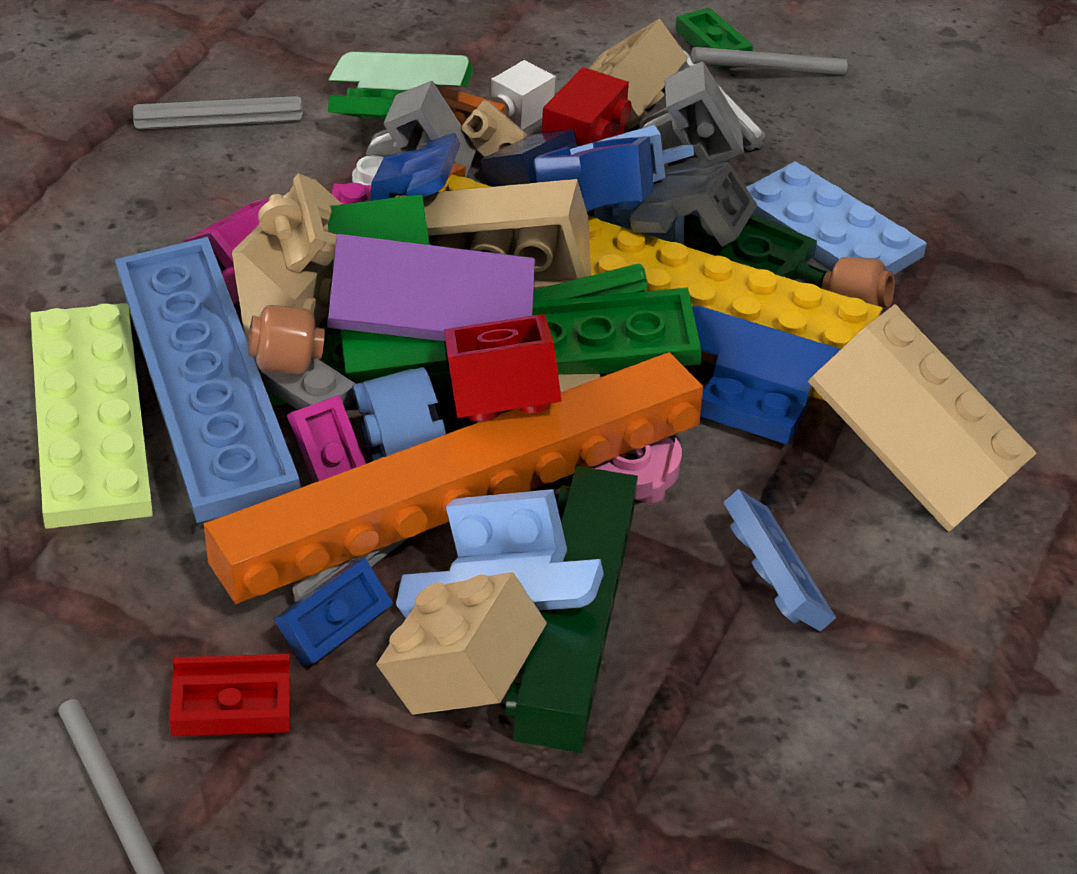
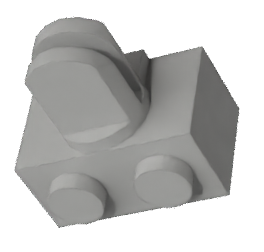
M703 61L665 78L666 108L640 120L639 129L655 125L661 135L662 150L681 145H693L696 156L698 158L704 157L708 165L722 163L744 153L741 123Z
M431 80L397 94L383 123L386 129L373 135L366 155L385 157L426 148L429 141L456 133L460 147L454 163L466 166L465 177H467L477 149L469 136L462 130V125L434 82Z

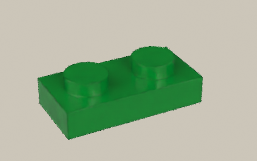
M710 8L676 17L675 30L694 47L753 51V44ZM715 65V66L718 67V68L730 67V66Z

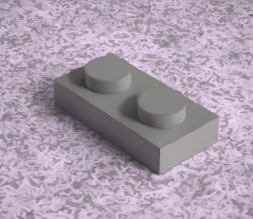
M311 358L307 371L299 375L264 371L256 363L264 387L297 410L340 395L345 409L356 402L352 385L356 383L319 359Z

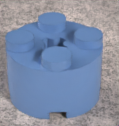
M424 367L409 369L352 385L359 413H367L364 416V422L360 423L367 452L378 451V453L371 455L372 461L446 434L443 420H439L434 405L438 403Z

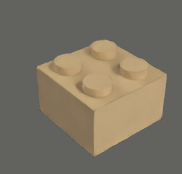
M513 572L492 576L482 574L469 580L449 584L434 583L417 595L415 606L404 623L390 636V644L376 665L412 715L501 703L547 622Z

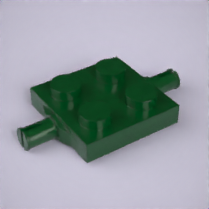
M752 213L738 238L722 247L715 236L709 235L704 230L699 217L691 214L685 222L684 231L686 233H691L705 239L695 250L714 256H723L730 261L756 269L768 270L776 275L792 280L799 279L816 285L819 288L822 287L824 275L828 271L807 263L815 255L817 240Z

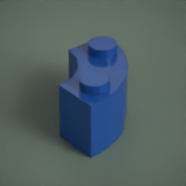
M649 136L593 142V149L577 152L571 155L570 147H565L535 158L537 183L577 179L587 212L613 204V207L618 209L640 206V201H643L654 191Z

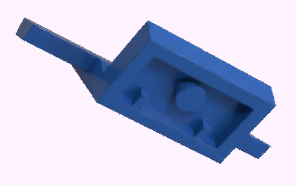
M456 133L429 141L426 148L385 156L372 180L370 201L395 198L405 194L406 196L422 194L423 197H426L441 190L446 184L460 147Z
M693 306L692 309L701 350L718 355L713 377L703 389L700 417L788 445L806 414L813 390L808 380L841 349L709 308Z

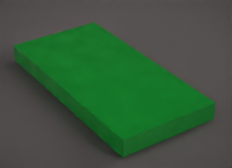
M422 194L330 206L332 211L328 221V231L330 233L430 245ZM340 329L346 377L351 381L375 379L424 367L426 372L448 369L444 341Z

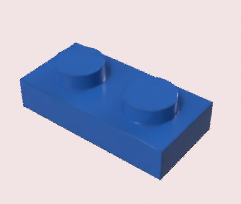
M364 557L352 561L276 616L274 621L301 665L307 666L314 664L393 603Z

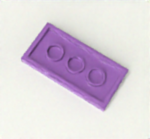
M337 234L327 327L446 341L444 329L532 316L535 258Z

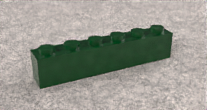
M576 466L571 486H561L557 507L559 516L563 517L561 525L567 546L563 562L600 559L604 575L597 595L590 604L580 608L539 610L547 624L518 672L523 673L521 683L513 681L507 696L505 715L515 717L513 741L582 753L634 515L638 482L637 475Z

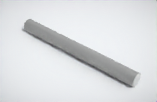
M693 47L691 51V62L696 64L703 61L709 65L845 75L848 68L847 60L842 58Z
M71 699L64 702L58 709L59 715L136 874H165L80 701Z

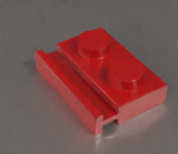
M290 655L173 657L169 718L171 737L290 732Z

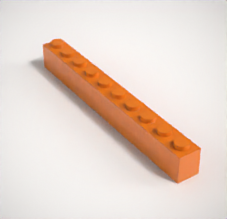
M670 352L562 391V402L551 403V407L545 411L523 413L520 411V408L513 409L493 419L475 423L204 523L208 563L235 605L256 596L264 595L274 589L347 562L352 558L367 555L372 551L449 522L446 506L453 499L527 492L574 474L576 466L588 468L596 466L612 458L700 424L703 386Z

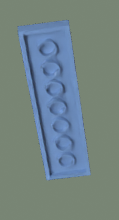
M208 237L115 259L118 275L196 523L222 517L301 488L297 471L253 356H248L246 336Z

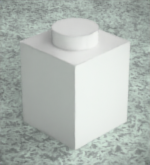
M523 60L491 79L490 100L506 105L505 116L523 130L542 119L543 107L554 97L556 76Z

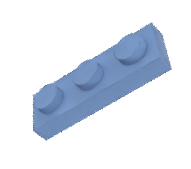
M737 489L723 502L734 520L730 525L731 530L745 546L753 551L756 558L752 561V564L758 574L766 582L773 585L777 591L778 596L774 600L780 611L793 623L801 620L821 632L836 619V616L769 508L740 489Z

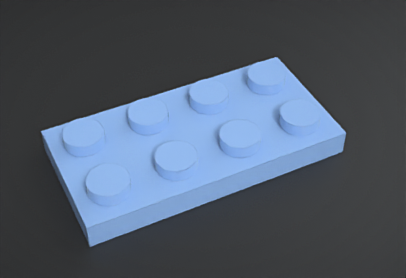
M796 161L746 187L757 203L753 214L817 240L813 258L833 270L835 263L842 257L880 259L886 266L887 271H892L894 275L924 257L927 242Z

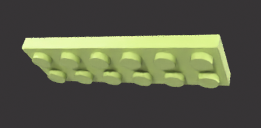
M99 304L90 307L54 308L47 311L30 312L42 511L45 529L153 516L128 304Z

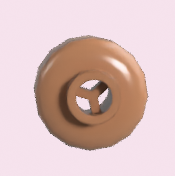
M842 257L835 263L832 272L825 273L822 289L847 297L859 298L866 303L884 309L889 308L892 304L895 281L892 271H887L886 266L880 259Z
M267 305L261 311L260 316L252 315L248 339V356L255 357L258 367L264 371L303 374L309 368L311 358L321 359L325 332L322 328H315V318L307 309Z

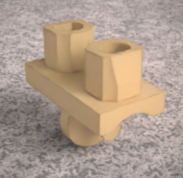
M485 99L462 125V130L469 136L476 149L484 157L529 136Z
M298 173L293 178V186L284 196L273 194L269 197V202L261 207L258 212L260 227L264 232L278 236L287 270L300 273L309 262L328 266L334 259L337 235L324 231V226L330 220L332 212L329 200L315 195L310 177Z

